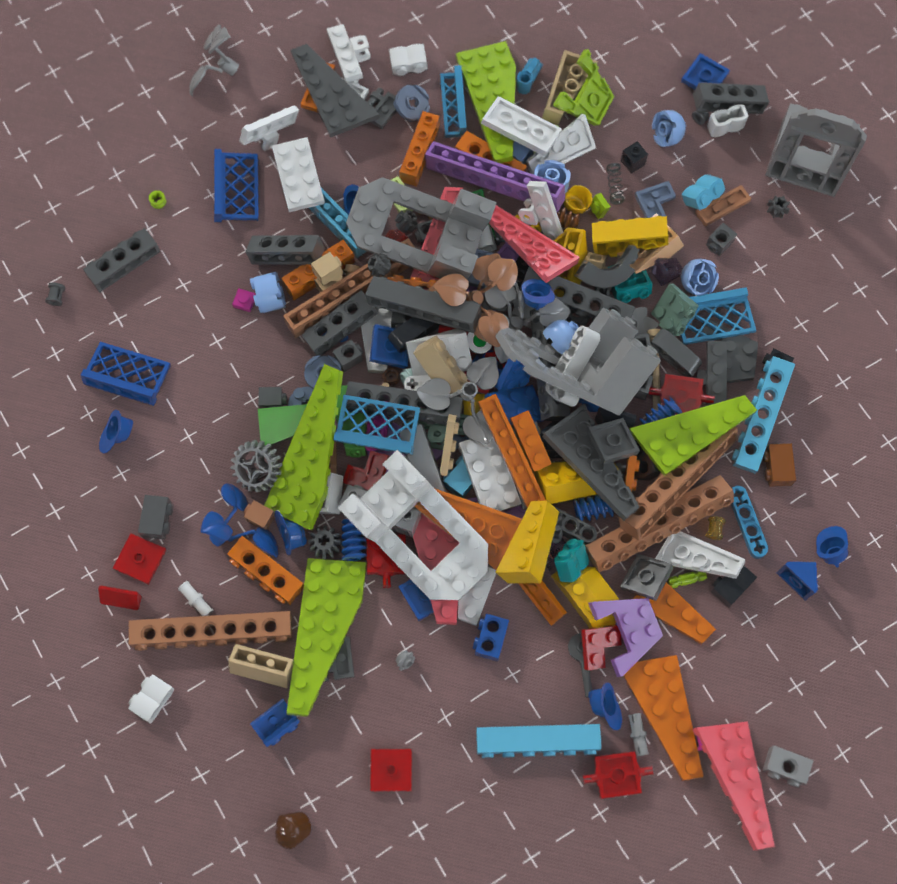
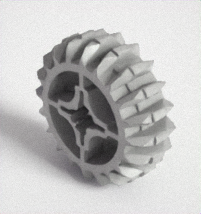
M257 440L247 441L244 445L238 447L239 451H234L235 457L230 461L235 463V465H232L230 469L235 470L232 476L238 477L236 483L242 482V488L248 486V491L251 492L255 489L256 492H260L274 486L273 483L277 480L276 476L281 474L278 468L282 466V463L277 461L281 456H275L277 449L270 450L271 444L265 446L264 441L259 443ZM250 451H255L252 459H245ZM261 473H268L265 480H257Z

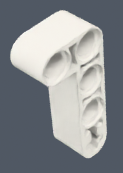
M580 326L573 335L570 348L565 350L555 368L561 374H569L578 380L600 342V334L585 326ZM546 382L545 390L555 400L571 407L578 403L580 397Z

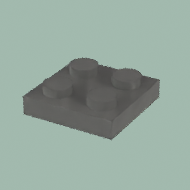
M623 418L592 426L587 430L603 464L637 455L640 451Z
M637 554L620 587L624 591L656 601L674 567L670 563Z

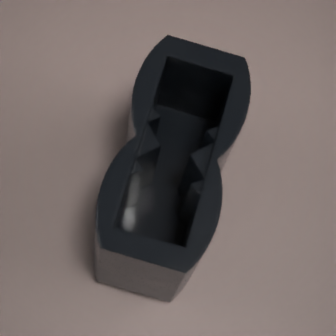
M743 566L736 579L730 577L722 579L719 576L712 584L714 588L711 592L729 608L756 580L757 576L746 566Z

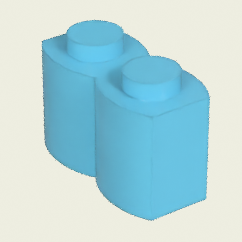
M708 174L703 175L696 181L695 185L687 187L682 193L685 205L698 210L706 208L713 199H717L724 193L725 186L723 180Z

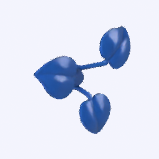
M229 483L224 484L221 487L222 498L227 504L233 506V510L225 521L217 512L210 511L207 513L202 522L201 533L209 534L210 540L215 546H221L227 540L231 542L241 536L253 534L255 544L263 551L277 558V542L269 530L258 527L256 531L250 530L232 536L233 530L227 523L235 514L237 508L244 511L248 502L244 493L239 488Z

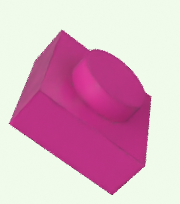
M238 288L232 306L251 312L254 305L253 295H256V293Z

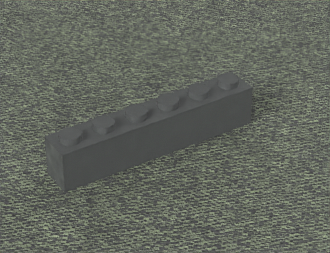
M373 276L365 294L369 305L471 333L475 332L482 315L481 306L475 301L465 300L461 305L450 306L441 299L437 291H428L419 286L413 287L401 281H391L386 277Z

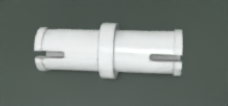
M188 581L180 585L178 590L188 599V604L194 606L202 616H209L214 611L204 601L203 595L197 593Z

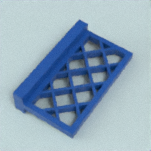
M214 149V222H222V220L258 221V154L222 152V149ZM225 158L234 159L237 163L230 167L225 163ZM246 159L254 160V164L250 168L243 163ZM239 165L246 170L242 175H238L234 171ZM230 173L237 178L232 183L225 179ZM248 173L254 178L250 184L243 179ZM239 181L246 186L241 192L234 187ZM230 189L237 194L232 199L225 195ZM247 190L254 194V197L250 200L243 195ZM239 197L246 202L241 208L234 203ZM230 205L237 210L234 214H225V209ZM250 206L255 210V215H247L243 210Z
M100 342L87 369H83L81 378L84 385L154 406L157 401L156 396L171 364ZM103 349L110 350L112 353L104 358H101L100 355ZM122 355L129 357L130 360L120 364L117 360V357ZM115 359L117 365L106 368L104 362ZM140 360L146 362V366L138 369L134 364ZM102 363L104 370L100 372L92 371L94 366ZM132 364L134 370L124 374L122 367ZM158 365L164 367L157 374H154L152 370L153 367ZM117 369L120 370L122 375L116 378L111 377L109 374ZM149 369L152 376L142 379L139 373ZM136 374L139 378V381L134 383L127 381L128 377ZM155 380L156 385L154 389L145 387L144 383Z

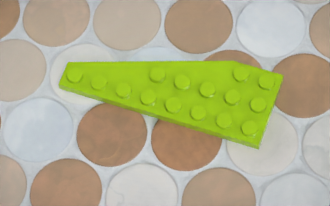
M326 364L323 365L284 457L282 466L279 469L281 474L276 476L277 480L273 483L274 486L271 488L264 505L274 512L278 510L283 517L309 530L313 529L328 494L327 479L331 471L329 463L330 456H333L334 435L336 432V425H334L335 416L338 415L337 401L338 395L341 393L343 378L342 371Z

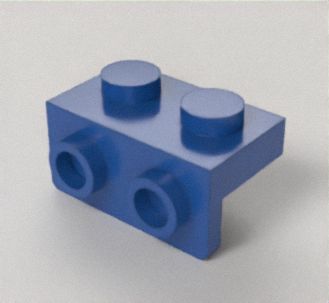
M281 699L250 723L266 747L277 744L281 740V736L294 731L298 726L297 724L300 723L297 716L287 715L288 704L284 699Z

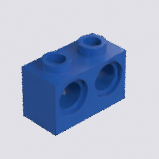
M486 614L485 619H480L478 630H481L480 637H475L472 648L476 650V656L498 662L509 620ZM490 623H495L498 626V630L490 632L487 626ZM489 642L493 645V649L485 651L482 648V644Z

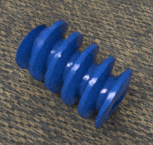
M671 397L670 401L664 398V406L658 403V411L652 408V416L645 413L647 420L645 421L642 418H639L643 425L676 415L675 413L681 414L683 412Z
M595 495L594 500L591 496H588L586 501L584 498H580L579 504L576 499H573L575 515L581 521H583L584 516L587 517L588 521H591V515H594L596 520H598L599 514L606 518L607 512H609L611 517H614V511L599 495Z
M349 519L342 520L341 523L344 526H342L341 530L344 533L341 538L344 541L341 545L344 547L342 554L345 555L342 557V561H359L367 556V554L361 553V550L367 549L366 546L361 545L362 542H366V538L361 537L363 534Z

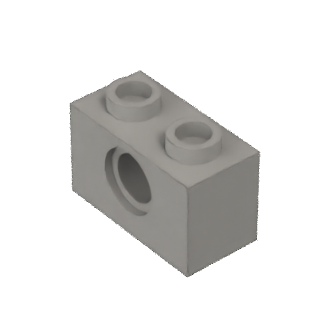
M777 746L769 747L762 771L767 772V776L776 780L783 778L788 780L787 784L799 787L800 785L807 784L814 760ZM784 762L791 765L790 773L784 771Z

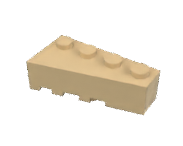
M564 50L542 119L556 125L560 123L566 112L553 106L560 92L565 91L573 100L576 99L588 77V74L577 64L580 55Z

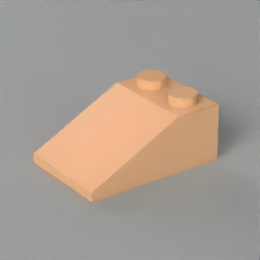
M668 226L669 245L649 250L639 248L638 258L633 264H630V267L635 269L634 272L637 274L671 258L684 245L679 236ZM619 252V253H618V255H619L620 257H621L622 254H623V252Z

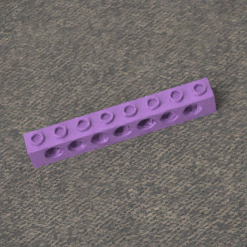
M434 141L425 153L427 169L521 201L531 198L527 188L529 181L547 182L556 212L559 211L565 200L564 184Z

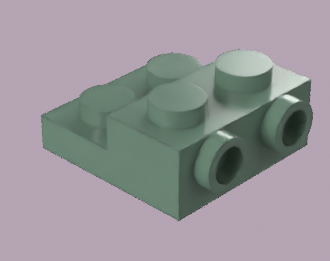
M669 283L651 315L660 322L659 326L662 329L669 331L674 336H680L685 331L689 320L694 317L699 305L675 284Z

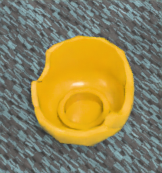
M574 185L565 194L564 206L568 211L572 210L573 214H582L592 204V194L584 186Z

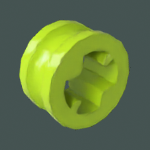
M155 190L150 193L149 202L153 208L161 209L166 205V198L162 191ZM158 197H160L161 200H158L157 202L154 201V199L156 200Z

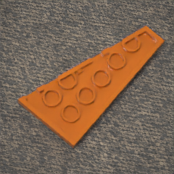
M435 489L488 543V564L497 570L522 518ZM420 502L414 506L449 533Z
M677 655L636 662L623 676L649 724L657 734L661 745L670 757V761L682 781L702 778L703 772L692 730L693 726Z

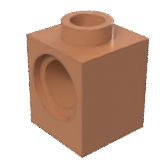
M254 500L244 510L245 520L264 530H268L275 519V512Z

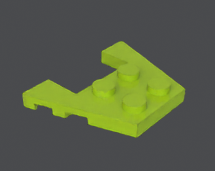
M586 49L583 50L577 64L588 74V77L576 99L573 100L565 91L560 92L553 106L577 118L584 114L588 123L597 126L600 125L614 99V95L605 78L600 76L597 63H593L590 57L592 55L591 52Z

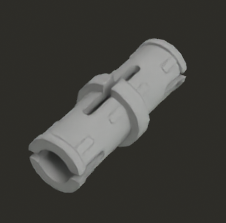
M641 713L628 715L632 731L630 736L634 741L636 756L648 755L649 752L645 738L647 732L643 728Z

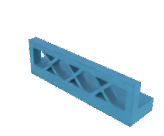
M461 65L454 66V73H440L445 138L462 137L467 131ZM444 79H454L455 83L449 87L444 83ZM450 92L456 96L452 102L446 99ZM451 108L457 111L453 118L447 114ZM453 123L459 128V131L448 132V127Z

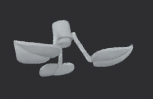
M220 24L215 27L204 44L205 50L209 48V54L215 50L221 56L217 63L219 68L202 65L191 79L189 86L191 96H193L194 89L208 69L216 70L220 73L225 71L230 76H233L239 67L238 63L225 56L217 48L224 41L231 38L227 28L223 27L221 29Z
M494 286L484 292L485 300L492 308L501 309L507 305L509 328L515 331L517 329L521 330L523 326L537 316H540V323L547 327L554 321L566 320L570 314L569 308L559 299L555 298L553 302L543 308H539V312L523 321L518 316H512L510 302L516 298L514 286L506 291H500L497 286ZM494 347L499 362L503 364L508 361L509 358L502 347Z
M496 357L482 358L472 363L466 372L467 379L470 382H466L461 390H457L453 394H450L451 387L449 383L441 378L431 379L417 389V395L422 403L433 410L448 408L450 404L449 398L460 395L465 401H470L472 416L466 417L463 422L464 434L476 442L484 444L491 442L493 435L482 412L475 413L474 398L478 391L477 385L482 390H488L497 384L499 373Z

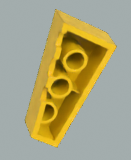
M667 216L638 217L630 220L618 219L616 221L592 223L594 253L616 257L619 252H624L628 245L635 246L638 249L643 248L644 250L668 246Z
M554 462L534 472L545 500H548L551 504L597 494L567 462Z
M548 500L530 502L495 572L507 583L542 582L559 516V511Z

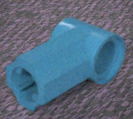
M529 58L523 70L518 73L516 90L520 94H527L531 91L532 84L543 67L539 59Z

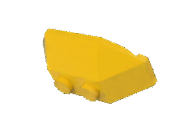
M567 227L554 241L579 256L580 259L578 264L558 276L580 285L581 280L574 275L588 254L586 231L584 229ZM554 290L557 297L564 296L563 290Z
M587 566L581 571L580 577L574 582H560L558 572L551 575V578L589 628L615 625L616 620L613 613L599 620H594L588 603L619 600L595 567Z

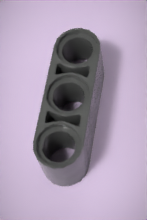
M660 329L650 342L651 346L657 350V354L685 377L692 378L702 364L701 359L665 329Z
M556 508L559 511L556 526L561 527L562 536L568 539L584 540L585 545L595 541L597 531L593 526ZM565 524H573L575 529L569 531L565 528ZM588 532L592 535V539L586 540L582 534Z

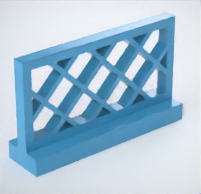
M747 287L690 297L699 306L694 317L686 325L685 331L689 328L697 334L694 338L686 339L684 331L680 335L682 343L687 345L755 333L756 327L747 298ZM736 304H744L745 311L743 314L734 309ZM718 307H724L729 310L725 317L715 312ZM700 310L710 313L707 320L697 315ZM730 312L740 317L736 324L727 319ZM712 315L722 320L718 327L709 322ZM694 318L704 323L700 330L690 325ZM741 319L747 321L750 328L743 329L738 326ZM723 322L733 327L730 332L720 329ZM705 325L715 330L712 335L702 332Z
M343 395L334 440L341 443L392 452L398 450L400 453L413 455L421 408ZM347 401H355L359 408L349 413L346 408ZM369 404H374L378 411L369 417L363 408ZM392 407L397 414L388 420L382 411ZM362 410L367 419L357 424L352 416ZM408 410L415 411L414 419L406 423L402 414ZM381 413L386 422L376 428L371 419ZM400 417L405 426L395 431L390 422ZM350 418L355 427L350 431L342 430L343 422ZM369 421L375 430L369 434H364L360 427ZM389 425L394 433L387 438L382 437L379 430ZM408 428L411 433L410 442L401 440L398 433Z

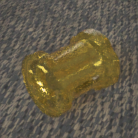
M717 516L708 517L710 523L705 536L712 540H723L722 529L726 520Z

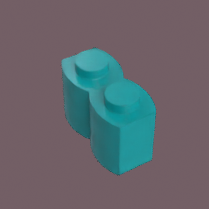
M568 540L563 550L555 557L554 562L560 582L576 581L580 577L581 571L588 566L589 557L584 540Z

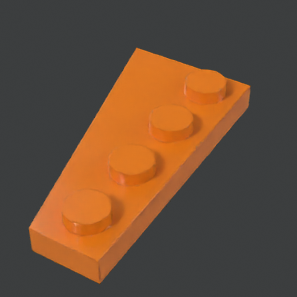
M667 582L656 601L649 599L654 614L658 619L676 628L679 632L699 644H702L716 630ZM636 595L633 599H646V598H645V597H642V596H639V595Z

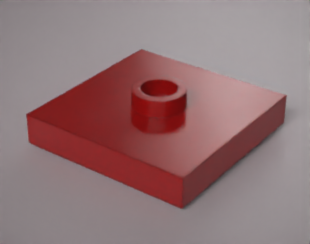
M130 533L113 569L149 585L167 549Z
M371 749V792L412 791V749Z

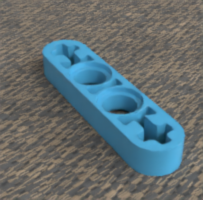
M734 486L732 488L733 495L736 491L738 494L741 493L740 501L741 503H746L737 507L740 501L738 497H734V502L731 503L732 509L750 555L753 558L761 559L768 552V545L746 489L742 486ZM740 509H747L750 512V516L743 518L739 513ZM747 527H754L757 531L756 535H748L746 532ZM757 538L760 539L756 543L758 547L763 548L761 554H759L758 551H754L756 547L755 541H753L752 543L750 541L755 540Z

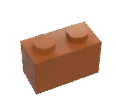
M792 443L769 444L763 455V462H766L767 467L765 469V480L768 481L769 487L792 486L796 481Z

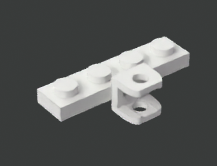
M344 24L327 28L329 39L345 81L351 82L363 78L359 62L368 60L371 57L366 36H356L349 40Z
M291 106L266 118L259 119L252 124L245 125L241 130L239 141L246 145L262 139L264 141L262 149L264 151L272 149V145L277 144L280 135L276 131L294 124L299 109L296 106Z
M529 181L527 188L531 198L524 201L526 208L519 210L520 220L527 225H537L539 222L543 235L554 241L563 233L547 182Z

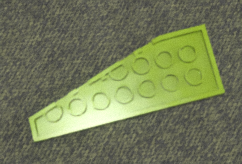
M506 41L456 53L458 65H461L463 79L494 162L501 164L513 161V140L481 124L483 117L498 96L515 104L516 66Z
M308 558L287 715L308 717L317 699L318 692L328 676V671L331 665H333L346 638L349 627L352 625L355 615L363 602L366 562Z

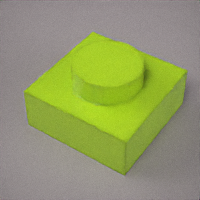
M601 193L594 196L590 205L591 211L598 219L604 218L611 207Z

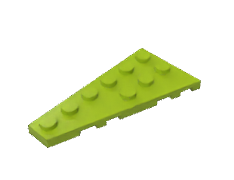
M743 395L632 427L629 430L660 472L666 476L756 413L757 409Z

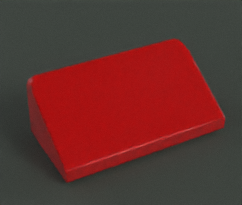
M99 586L98 591L101 604L139 610L142 596L138 592Z

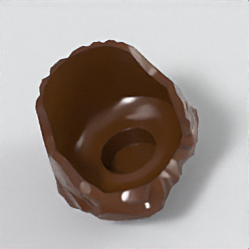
M294 812L279 815L276 821L275 837L280 846L286 849H293L310 835L311 822L305 813Z

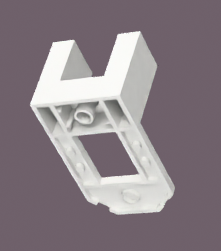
M397 450L383 463L388 472L361 498L352 493L338 509L366 538L376 542L430 600H460L488 573V543ZM418 502L459 542L432 571L391 530Z

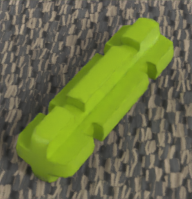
M700 571L681 574L678 577H670L668 584L672 588H676L679 585L684 586L696 583L697 580L699 582L707 579V574Z

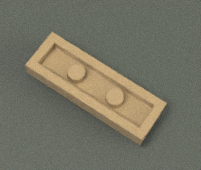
M449 414L440 468V475L447 476L448 470L453 469L454 459L450 457L451 452H455L457 441L453 440L454 434H458L459 423L456 422L457 415Z

